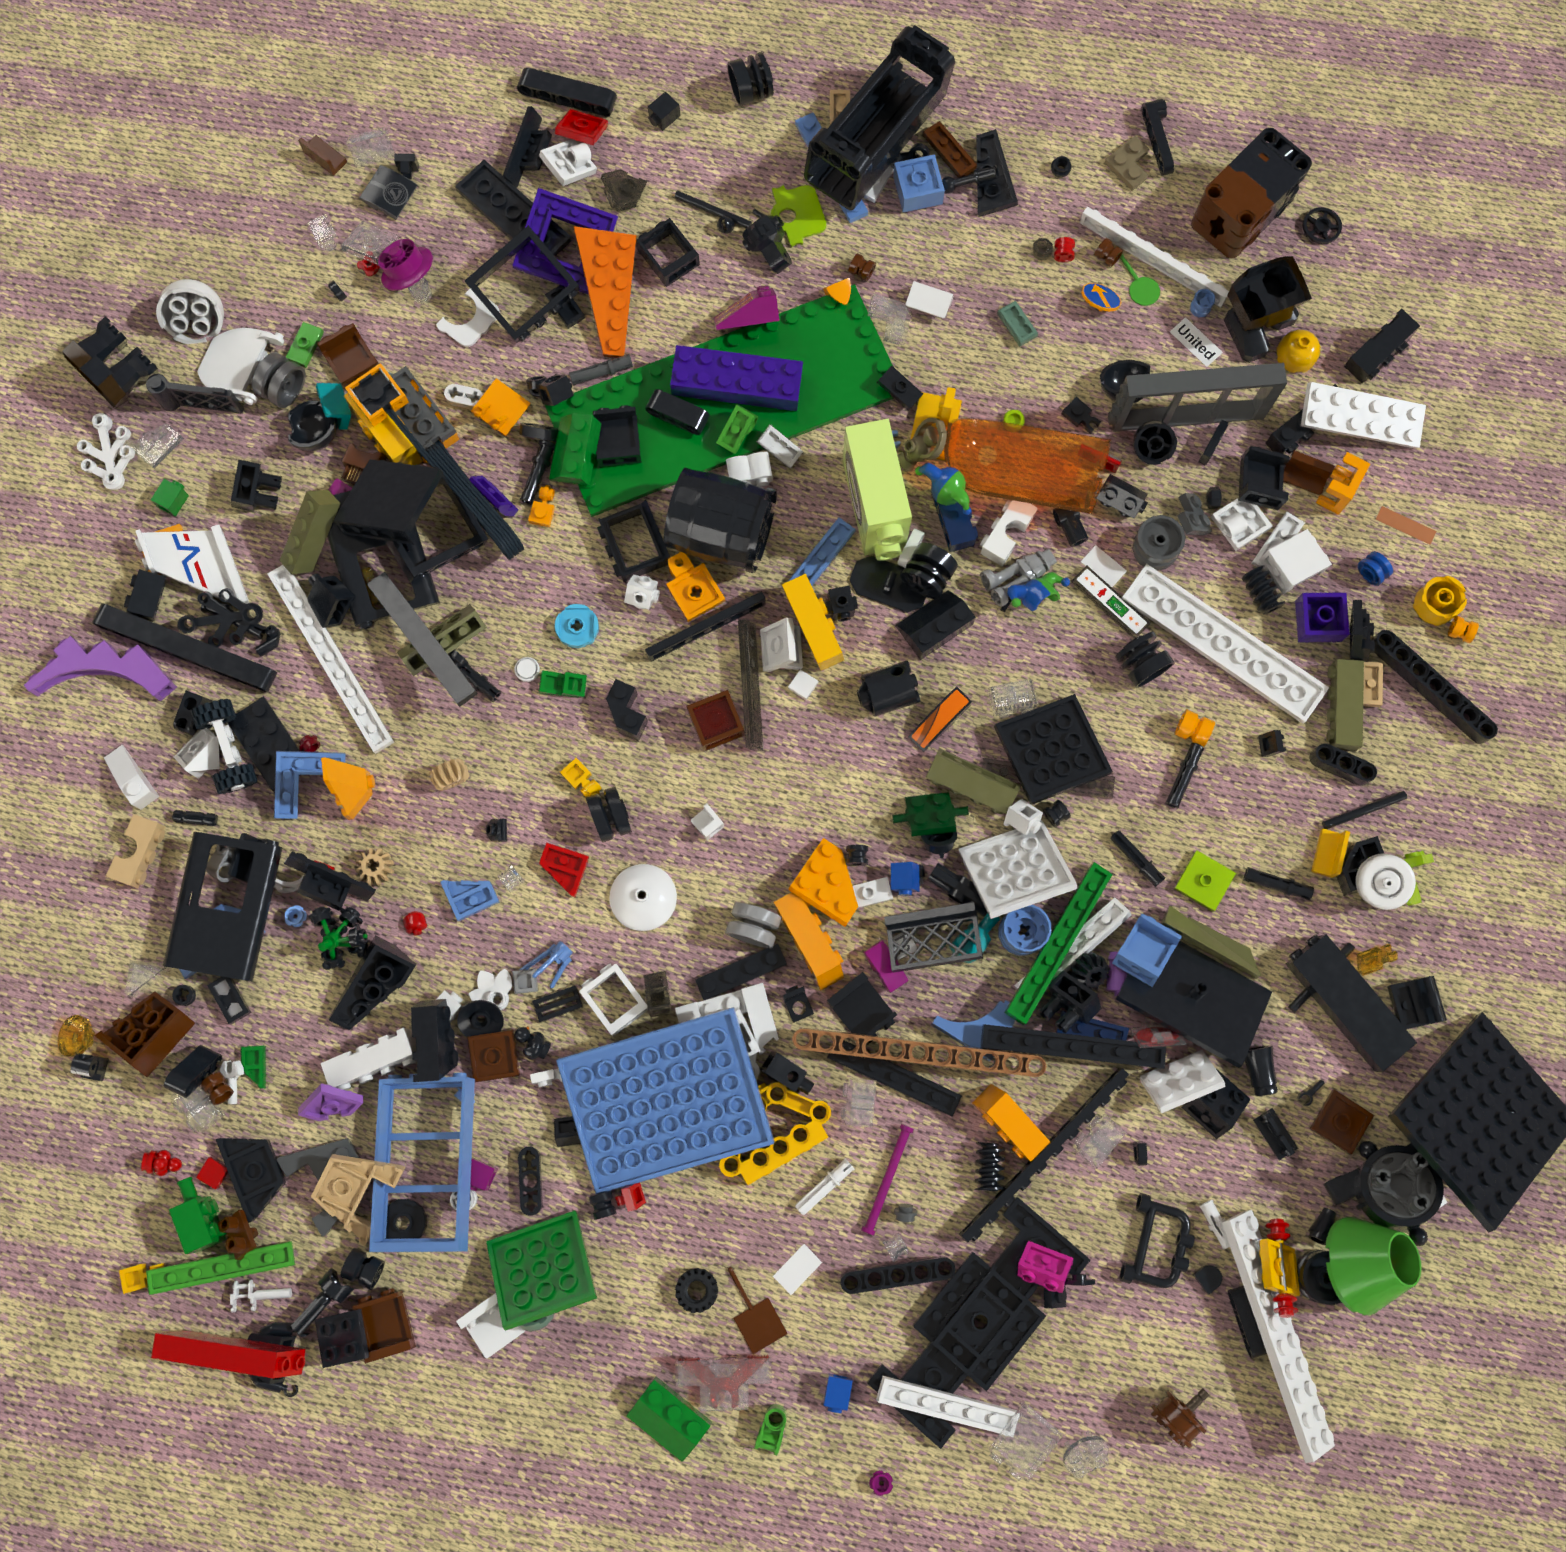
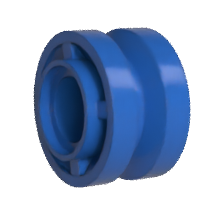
M1372 551L1357 565L1358 571L1363 578L1374 586H1379L1393 574V567L1389 560L1377 551Z

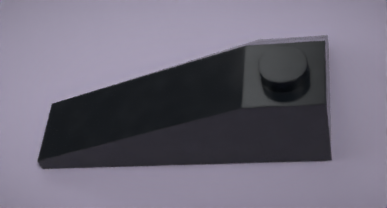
M375 935L330 1015L329 1021L350 1030L366 1017L380 1002H384L393 991L405 984L416 963L396 945Z

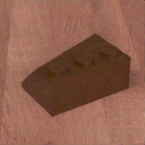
M154 991L132 1007L129 1015L123 1019L117 1018L112 1022L113 1026L105 1032L100 1031L94 1036L148 1078L194 1026L195 1022Z

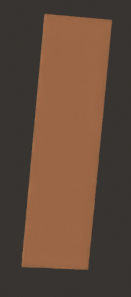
M1383 506L1376 520L1431 545L1437 532Z

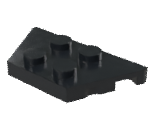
M218 1138L216 1142L241 1207L245 1212L248 1223L254 1222L286 1183L270 1140Z

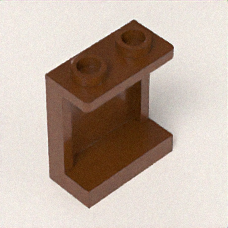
M354 323L341 327L339 331L323 337L317 343L344 389L379 364Z
M392 1288L380 1292L381 1297L372 1299V1295L357 1299L358 1304L352 1306V1310L361 1309L369 1351V1358L364 1359L365 1364L416 1347L403 1291L395 1292V1289Z

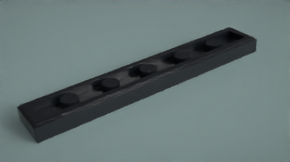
M761 591L646 648L645 652L649 661L652 662L765 606L766 600L763 592Z
M843 1040L842 1044L846 1050L855 1048L856 1045ZM829 1053L827 1056L828 1059L951 1117H953L962 1095L885 1059Z

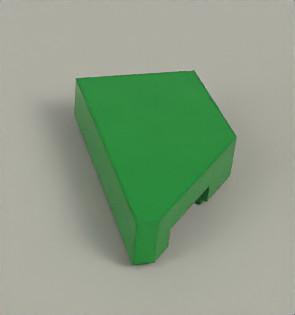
M266 1046L241 1047V1063L244 1068V1074L252 1079L260 1089H266Z

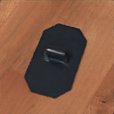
M874 556L856 561L849 579L856 594L907 613L922 608L926 597L907 587L901 580L900 575L903 569H905L904 567L888 561H879Z

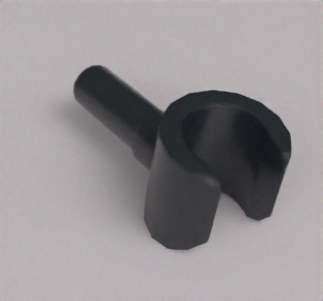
M1319 1080L1307 1092H1300L1297 1099L1307 1095L1309 1099L1304 1106L1311 1105L1313 1102L1312 1096L1325 1082Z

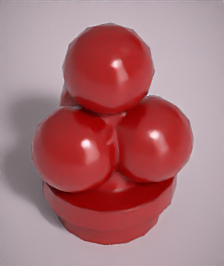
M153 1150L145 1152L141 1163V1171H146L147 1174L155 1173L157 1176H164L169 1170L177 1172L182 1167L181 1160L179 1158L171 1159V1154L167 1150H161L158 1153Z

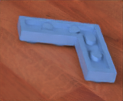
M276 751L274 818L298 819L299 775H323L321 758L326 757L345 763L346 754L341 752Z

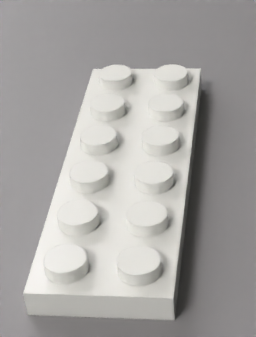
M1310 382L1307 383L1301 426L1409 448H1420L1426 405Z

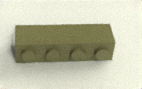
M329 490L306 491L279 560L291 575L309 573L314 570L340 506V502Z
M1337 659L1328 667L1327 672L1328 678L1331 679V687L1327 691V699L1330 700V708L1327 710V721H1330V729L1327 731L1326 740L1330 742V745L1341 750L1357 751L1363 747L1364 661Z
M939 748L926 778L930 779L931 783L938 786L944 785L950 788V791L954 794H963L976 804H985L991 807L990 809L998 814H1007L1008 808L1013 804L1021 786Z

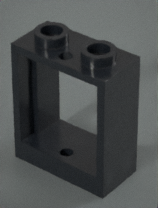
M671 218L659 222L655 228L649 232L642 233L636 240L638 252L666 287L700 265L699 254ZM670 235L685 255L662 269L648 249Z

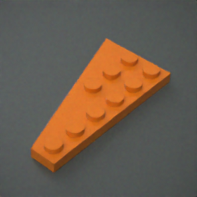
M574 226L602 354L604 357L612 358L624 356L636 235Z

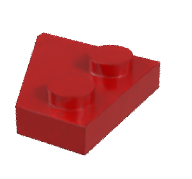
M546 842L539 864L572 897L576 898L590 857Z

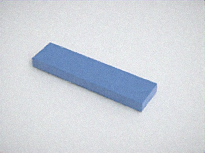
M839 517L788 581L806 574L811 586H813L854 535L856 529Z

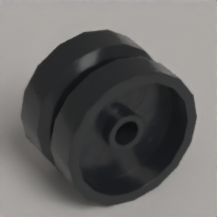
M616 786L604 790V797L607 803L603 805L601 797L597 793L586 796L591 816L602 843L613 839L612 824L615 825L618 834L621 836L632 832L628 821V812L623 799H620Z
M1315 1249L1307 1251L1299 1257L1297 1273L1301 1294L1309 1300L1321 1304L1335 1305L1342 1303L1335 1293L1328 1275L1326 1262H1330L1329 1251Z

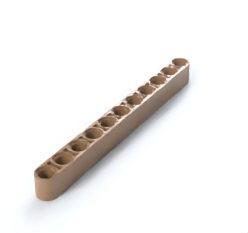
M800 1028L793 1034L792 1038L796 1048L807 1051L1039 1077L1046 1071L1045 1060L1039 1055L812 1028ZM801 1032L807 1033L810 1037V1041L806 1045H801L797 1041V1035ZM823 1035H829L833 1040V1044L828 1048L820 1044V1038ZM853 1038L856 1042L855 1048L846 1050L842 1044L843 1040ZM870 1040H874L879 1044V1049L875 1053H870L866 1050V1043ZM893 1043H898L902 1047V1052L897 1056L891 1055L889 1052V1046ZM915 1046H922L925 1049V1054L922 1058H915L912 1055V1050ZM940 1048L948 1051V1057L944 1061H939L935 1058V1053ZM963 1051H968L971 1054V1060L966 1064L961 1063L958 1058L959 1054ZM992 1054L994 1056V1063L991 1066L983 1065L982 1058L984 1055ZM1012 1056L1016 1057L1018 1061L1017 1066L1013 1069H1008L1005 1065L1006 1059ZM1033 1059H1038L1041 1063L1040 1069L1036 1072H1032L1029 1069V1063Z

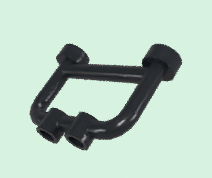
M1140 1193L1137 1198L1136 1211L1145 1213L1138 1249L1134 1265L1124 1262L1119 1279L1121 1282L1128 1284L1135 1280L1159 1288H1169L1177 1283L1181 1271L1186 1273L1188 1270L1189 1259L1184 1257L1186 1248L1192 1249L1195 1236L1189 1234L1191 1222L1184 1211L1151 1201L1150 1195ZM1156 1212L1176 1217L1181 1222V1229L1176 1239L1175 1255L1171 1261V1273L1165 1279L1142 1273Z

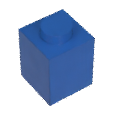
M914 862L891 863V890L897 892L899 896H912V892H920L919 865Z
M828 1373L823 1402L824 1406L828 1407V1411L834 1413H842V1410L848 1411L852 1378Z

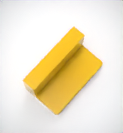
M1321 829L1311 872L1330 878L1341 874L1350 836L1349 831L1345 830L1342 833Z

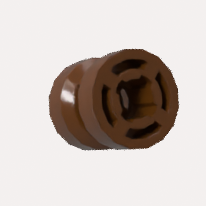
M1105 238L1094 252V255L1098 259L1105 260V264L1110 268L1123 254V250L1120 247H1114L1112 241L1108 238Z
M857 253L850 263L848 272L853 275H859L862 280L867 282L875 270L876 262L872 260L867 261L863 255Z
M221 1072L211 1074L201 1083L203 1090L210 1094L209 1099L213 1105H219L227 1101L234 1093L231 1086L225 1083L226 1079Z

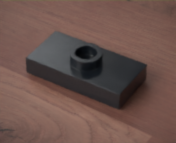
M893 366L877 382L908 411L923 395L917 387Z

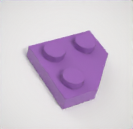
M321 1083L300 1105L298 1116L316 1121L328 1120L329 1115L340 1113L342 1117L350 1116L363 1104V1095Z

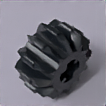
M1090 952L1088 955L1082 953L1081 959H1075L1076 964L1070 966L1072 969L1070 975L1091 990L1097 991L1099 985H1104V980L1110 978L1108 975L1110 968L1102 956Z

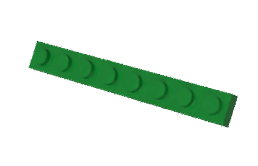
M1095 862L1088 868L1051 931L1048 942L1040 950L1004 1012L1020 1024H1027L1111 879L1112 873Z

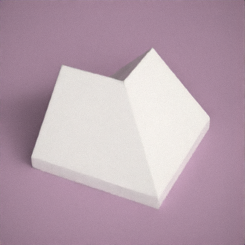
M200 729L174 758L184 770L199 779L207 770L220 769L218 738L210 729Z

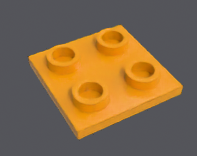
M496 378L471 412L475 417H479L490 425L493 430H497L506 437L531 403Z

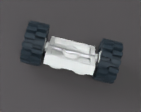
M214 700L193 708L191 714L196 729L214 727L226 765L228 766L226 770L212 775L217 793H231L256 784L258 781L252 764H242L239 766L238 763L242 762L236 746H232V742L235 741L232 729L229 725H225L226 722H230L236 717L231 700Z

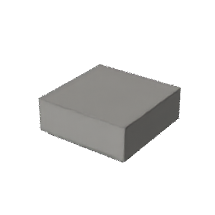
M536 968L512 971L515 994L538 991L537 977H532L536 972Z

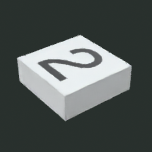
M900 933L893 937V941L901 945L907 938V935ZM911 939L904 949L912 954L917 950V947ZM901 951L896 959L898 961L908 955Z

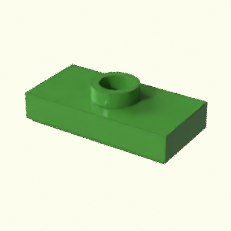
M303 322L286 358L307 368L318 346L317 343L320 342L324 333L323 329Z

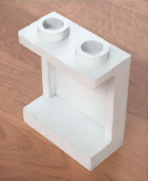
M1308 529L1269 549L1259 559L1266 571H1270L1269 575L1274 579L1275 584L1283 595L1314 575H1320L1332 565L1328 556L1322 551L1315 537L1311 535Z

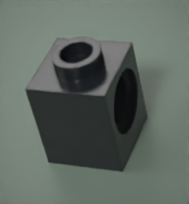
M555 374L536 384L544 405L555 406L574 396L571 389L572 383L567 378V375Z

